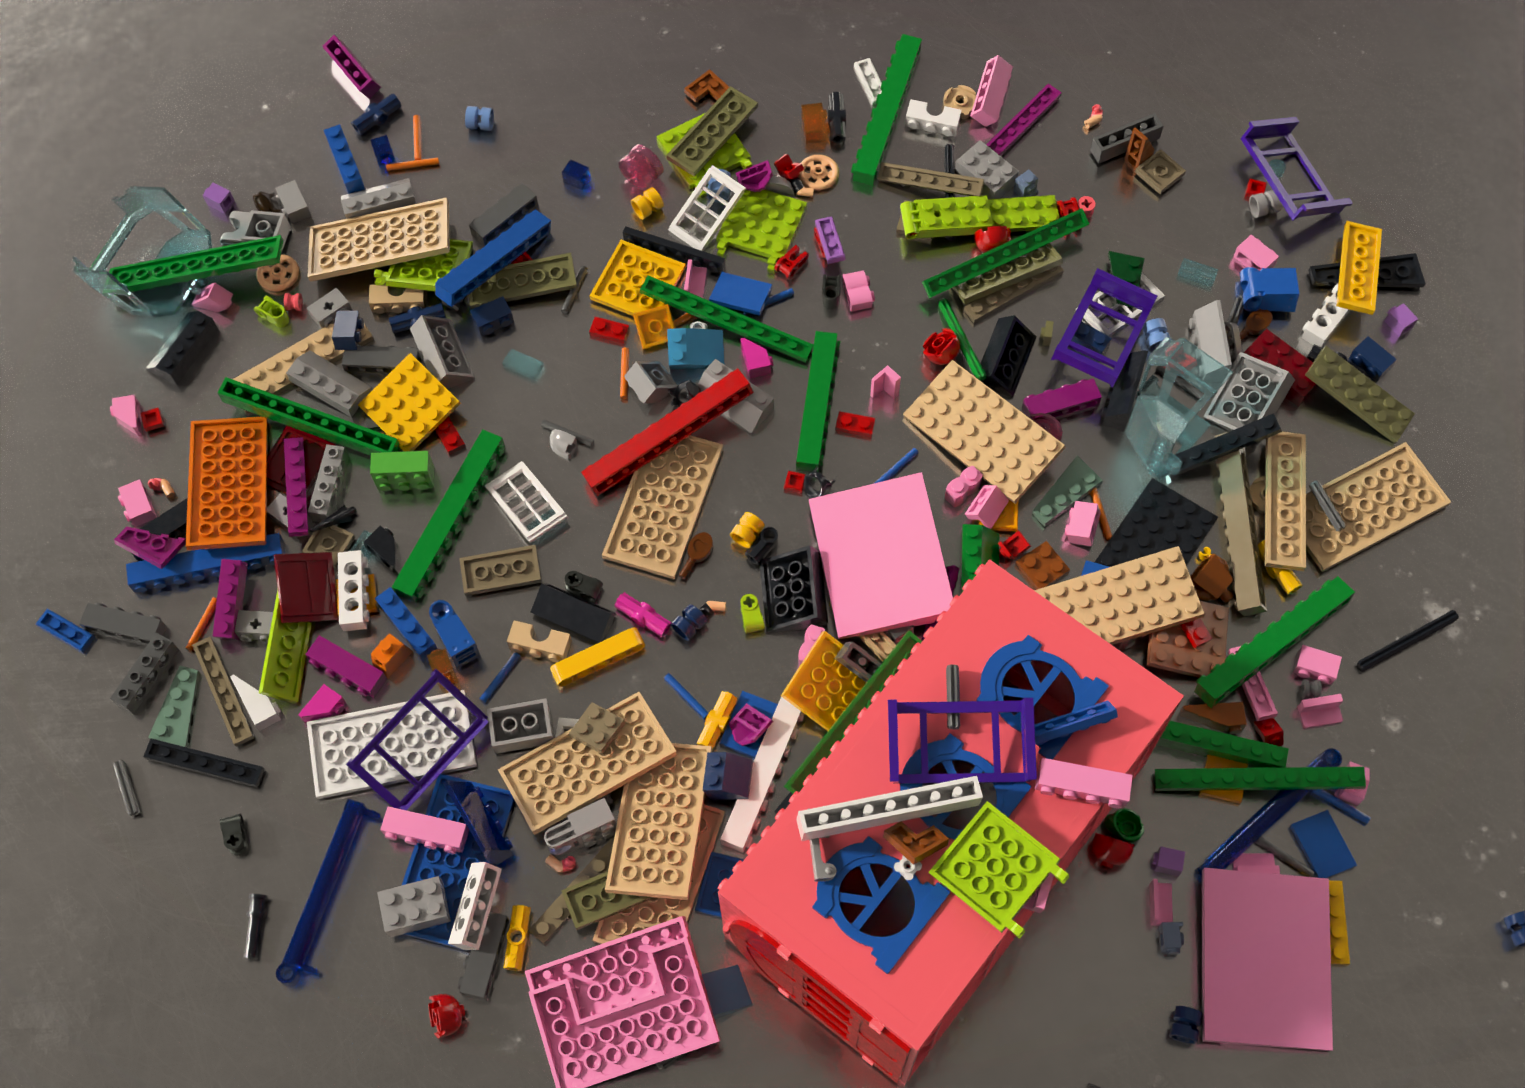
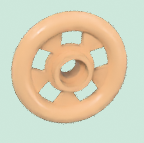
M812 155L801 162L804 170L800 172L798 178L802 180V183L807 188H814L815 191L826 190L832 187L839 178V167L828 156ZM830 166L832 171L827 172L826 167ZM806 167L811 168L810 173L805 172ZM827 176L829 180L824 183L822 180ZM813 178L817 181L815 183H812L809 181V179Z
M281 254L280 263L273 265L271 268L268 265L257 268V280L266 290L274 292L283 291L290 288L297 281L299 266L292 257ZM284 262L289 264L287 268L282 265ZM269 272L270 277L264 278V273ZM287 272L292 273L289 279L285 278ZM273 281H280V284H273Z

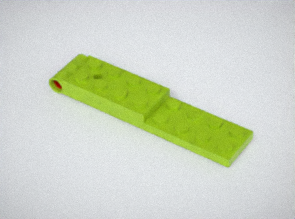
M987 195L914 200V202L906 201L900 205L905 237L909 240L975 235L974 233L977 230L982 229V232L988 230L987 227L1006 226L1007 229L1010 228L1011 232L1033 231L1060 218L1055 195L988 199Z

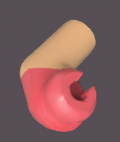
M1094 105L1091 118L1084 121L1087 129L1102 121L1103 110L1100 105Z
M154 478L148 481L150 489L163 491L167 498H172L175 495L168 480Z
M550 854L546 858L545 863L557 872L562 873L573 870L576 866V859L573 856H568L564 860H558Z

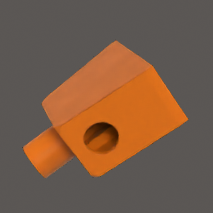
M388 634L372 651V664L375 668L384 672L386 678L389 679L413 651L393 635Z

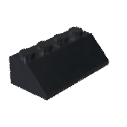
M200 311L188 312L147 366L146 370L177 385L217 332L218 327L213 318Z
M1015 315L998 318L980 363L986 374V379L981 380V382L994 392L1009 397L1014 396L1037 337Z
M1147 350L1129 354L1113 386V391L1108 392L1106 402L1109 405L1108 408L1104 407L1101 418H1104L1103 426L1125 431L1147 358Z

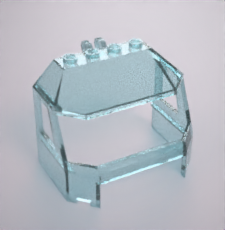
M131 186L125 190L127 194L121 198L116 196L112 199L126 213L90 268L73 256V262H75L73 272L91 288L129 312L132 316L157 318L176 315L181 310L185 300L191 295V292L196 295L202 292L201 288L196 286V284L206 286L208 282L205 278L130 292L126 284L120 283L111 273L105 270L137 222L153 211L183 230L164 244L155 259L211 249V233L165 187ZM168 211L183 213L198 229H190ZM114 294L127 296L129 298V305Z
M1166 337L1150 354L1135 397L1136 403L1125 432L1143 467L1150 475L1156 476L1159 479L1168 473L1174 476L1179 474L1182 461L1172 454L1176 441L1183 444L1177 452L1180 453L1191 448L1211 424L1197 414L1233 374L1231 370L1185 338H1179L1175 341L1171 337ZM1151 365L1166 366L1161 389L1157 384L1159 380L1156 376L1152 375L1147 380ZM1177 376L1182 377L1204 393L1191 409H1188L1169 395Z

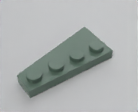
M1077 455L1033 509L1032 515L1046 527L1074 506L1075 501H1080L1091 493L1094 488L1099 487L1103 480Z
M179 666L150 732L149 739L152 738L188 748L187 741L191 731V717L194 713L193 704L200 676L198 670Z

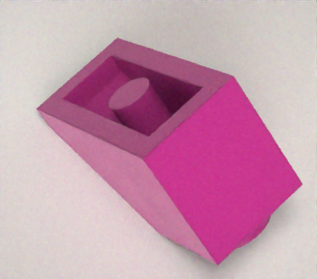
M741 338V350L749 378L771 374V367L774 366L772 356H768L765 348L745 338Z
M323 684L298 715L305 723L339 715L344 710L346 702L341 695Z

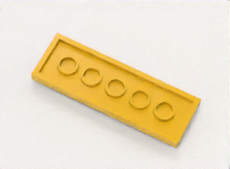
M1346 221L1343 233L1337 307L1370 315L1374 314L1382 229Z

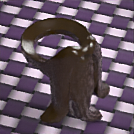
M260 191L258 194H254L253 202L257 210L280 212L281 209L275 208L270 199L275 196V193L268 194Z

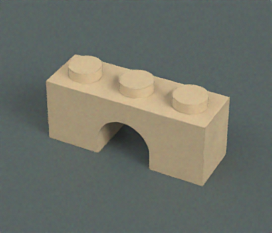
M386 284L370 285L369 306L372 313L408 312L412 307L420 306L426 308L427 305L426 290L406 288L402 295L392 296L389 286H386Z
M513 621L507 639V644L511 651L517 653L526 652L535 658L546 657L552 662H559L567 658L572 642L570 634L551 629L549 637L544 641L538 642L533 640L535 633L533 625Z

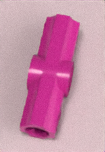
M625 592L617 598L615 608L628 615L638 626L646 627L660 637L665 636L669 632L671 622L656 613L649 604L645 602L640 603Z

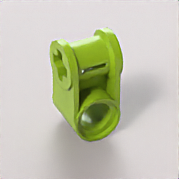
M265 295L264 300L258 307H254L257 315L277 327H285L290 321L285 308L267 295Z
M753 594L744 595L740 602L746 634L765 630L763 616L760 612L756 596Z

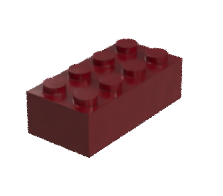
M1267 328L1244 352V354L1289 371L1295 381L1288 391L1286 398L1298 407L1318 387L1316 383L1305 376L1313 362Z

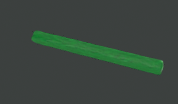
M946 298L940 299L938 306L950 329L957 335L960 349L974 377L980 381L985 380L986 374L949 301Z

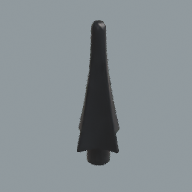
M343 505L328 518L312 527L310 532L352 521L351 515L357 513V510L354 506L347 509Z

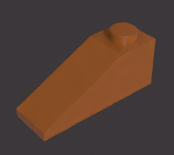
M1136 127L1132 130L1124 160L1135 170L1150 158L1155 150L1149 139Z
M1243 702L1218 703L1213 708H1210L1207 704L1185 705L1179 712L1180 716L1221 732H1229L1230 734L1242 732L1247 725Z

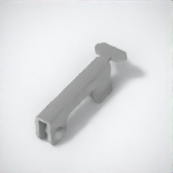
M819 838L809 840L814 881H831L836 875V867L833 864L822 861Z

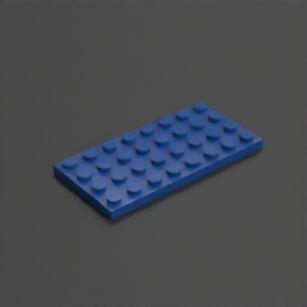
M444 774L438 776L425 815L466 824L469 828V833L463 853L456 852V854L445 852L443 848L437 847L434 850L424 847V844L417 843L414 846L402 885L439 876L444 884L451 922L403 935L461 949L448 944L470 867L472 863L479 862L495 865L515 802L509 790Z

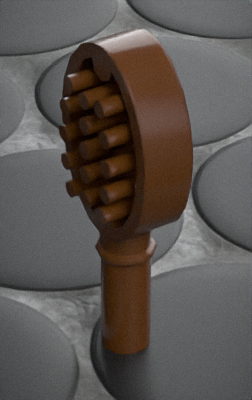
M1261 309L1252 312L1245 322V329L1240 332L1241 341L1249 336V334L1259 335L1266 328L1268 329L1272 321L1271 312Z
M698 533L689 542V559L679 574L680 578L686 579L695 563L704 561L710 555L713 548V540L709 533Z

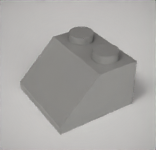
M636 361L624 376L628 385L635 391L643 404L659 402L670 395L668 389L675 392L678 386L660 361Z

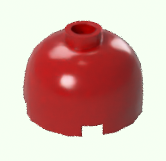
M1006 226L987 227V231L982 232V229H979L974 233L976 245L983 253L1011 241V231Z
M944 328L941 329L943 332L939 334L933 333L923 344L925 349L923 351L924 355L936 365L949 364L952 360L956 359L960 352L959 339L951 329Z
M1095 833L1092 842L1093 854L1102 861L1101 865L1113 868L1114 865L1127 863L1133 854L1135 846L1134 844L1099 833Z
M449 994L430 996L429 999L432 1000V1003H428L431 1026L437 1027L438 1032L434 1033L435 1036L442 1038L454 1034L461 1026L462 1017H465L463 1004L459 1005L457 999Z

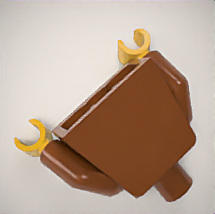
M1204 547L1203 552L1205 554L1201 551L1198 554V558L1202 562L1190 575L1197 596L1202 601H1212L1220 598L1226 603L1233 597V594L1227 589L1233 581L1228 563L1216 554H1211L1209 547Z

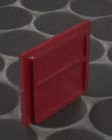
M286 426L267 456V486L286 494L284 439L303 437L306 493L309 492L318 477L326 444H335L304 431Z
M332 552L274 554L281 623L339 620Z

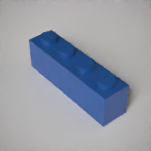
M341 125L325 129V136L348 194L365 190Z
M391 587L375 597L380 609L423 663L439 652L434 641Z

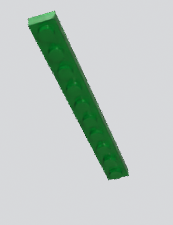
M1083 208L928 278L922 281L928 297L931 298L1088 226V219Z
M649 275L640 288L641 294L805 363L813 350L814 345Z
M1364 767L1155 769L1154 771L1155 791L1366 788Z

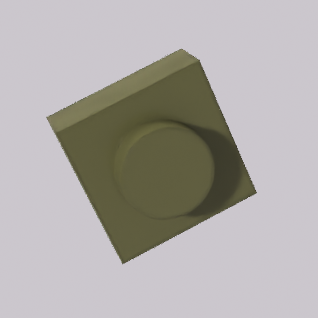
M1046 321L1045 327H1041L1040 338H1043V346H1050L1054 321Z

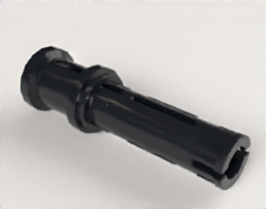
M250 894V908L246 914L249 923L243 958L257 959L261 922L266 916L264 907L268 896Z

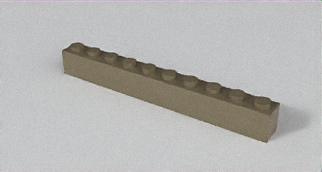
M1245 448L1218 458L1216 466L1220 471V477H1218L1219 485L1222 488L1220 498L1225 509L1223 511V519L1227 525L1225 535L1229 540L1227 552L1232 563L1229 567L1234 578L1232 589L1236 593L1234 605L1236 610L1243 616H1250L1267 612L1246 453Z

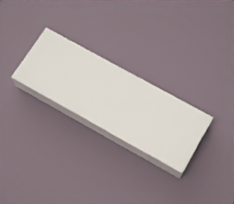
M870 58L855 62L854 67L872 105L876 104L877 95L882 92V82Z

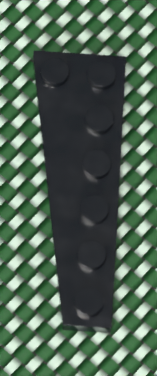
M1416 253L1380 258L1377 287L1422 288L1425 286L1426 283ZM1340 263L1310 266L1308 271L1313 285L1335 286L1337 283L1339 284Z

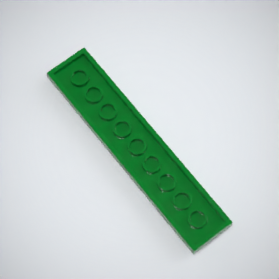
M281 235L110 268L104 292L107 296L120 295L148 288L153 289L179 282H188L210 276H220L226 273L280 263L284 240Z
M910 630L906 632L784 785V788L792 794L802 790L804 787L803 782L807 776L815 774L818 770L816 767L823 757L828 758L832 753L830 749L837 740L842 741L850 724L855 725L859 720L857 717L864 707L868 709L872 704L871 699L877 691L882 692L886 687L884 683L891 674L895 676L899 671L897 668L904 658L908 660L912 655L910 652L917 642L921 644L922 640Z

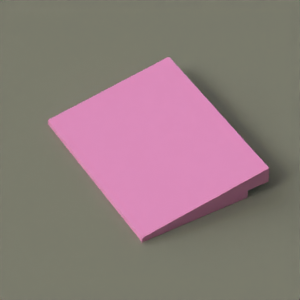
M922 472L809 499L838 639L884 632L890 629L913 625L919 626L935 623V620H937L942 611H948L953 597Z
M1204 868L1202 870V1041L1333 1051L1329 879Z
M685 916L525 971L530 988L528 993L556 1088H586L720 1041Z

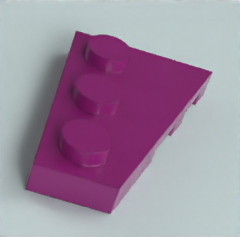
M126 526L114 539V542L121 548L163 569L186 544V538L179 537L175 539L170 538L166 534H161L160 536L151 534L146 530Z

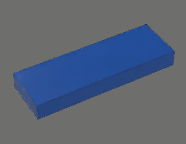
M48 608L36 622L39 628L82 653L86 651L95 639V636Z

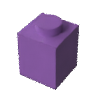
M212 183L203 194L208 206L224 214L235 201L229 190L215 183Z
M1403 303L1398 307H1392L1387 312L1388 316L1385 319V323L1400 337L1414 327L1418 318Z
M1161 846L1153 854L1152 864H1155L1154 871L1179 877L1183 871L1185 851Z

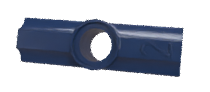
M391 94L378 104L371 103L365 109V113L353 120L351 125L361 135L374 125L380 126L384 124L388 115L402 106L401 102L395 94Z
M442 303L426 308L420 306L412 307L408 310V313L390 317L389 322L393 334L409 330L421 315L446 318Z

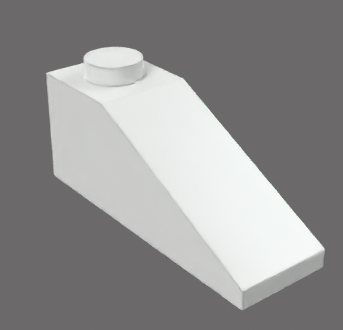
M230 676L254 725L259 731L281 720L278 714L281 710L276 701L272 703L266 695L259 694L258 690L237 676Z

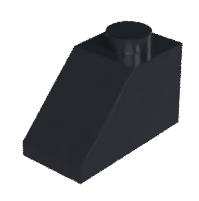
M380 525L364 541V547L388 569L393 571L395 569L394 534L388 528H383Z

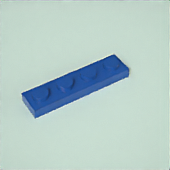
M1107 700L1035 724V745L1044 744L1048 740L1057 737H1065L1069 733L1078 730H1086L1090 726L1099 723H1107L1111 719L1118 717L1117 709Z

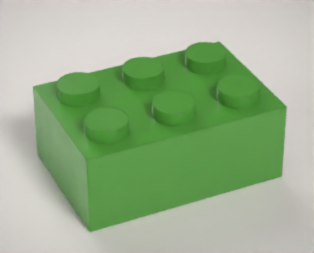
M429 451L371 453L370 474L378 490H409L410 488L425 490L434 488L435 467Z

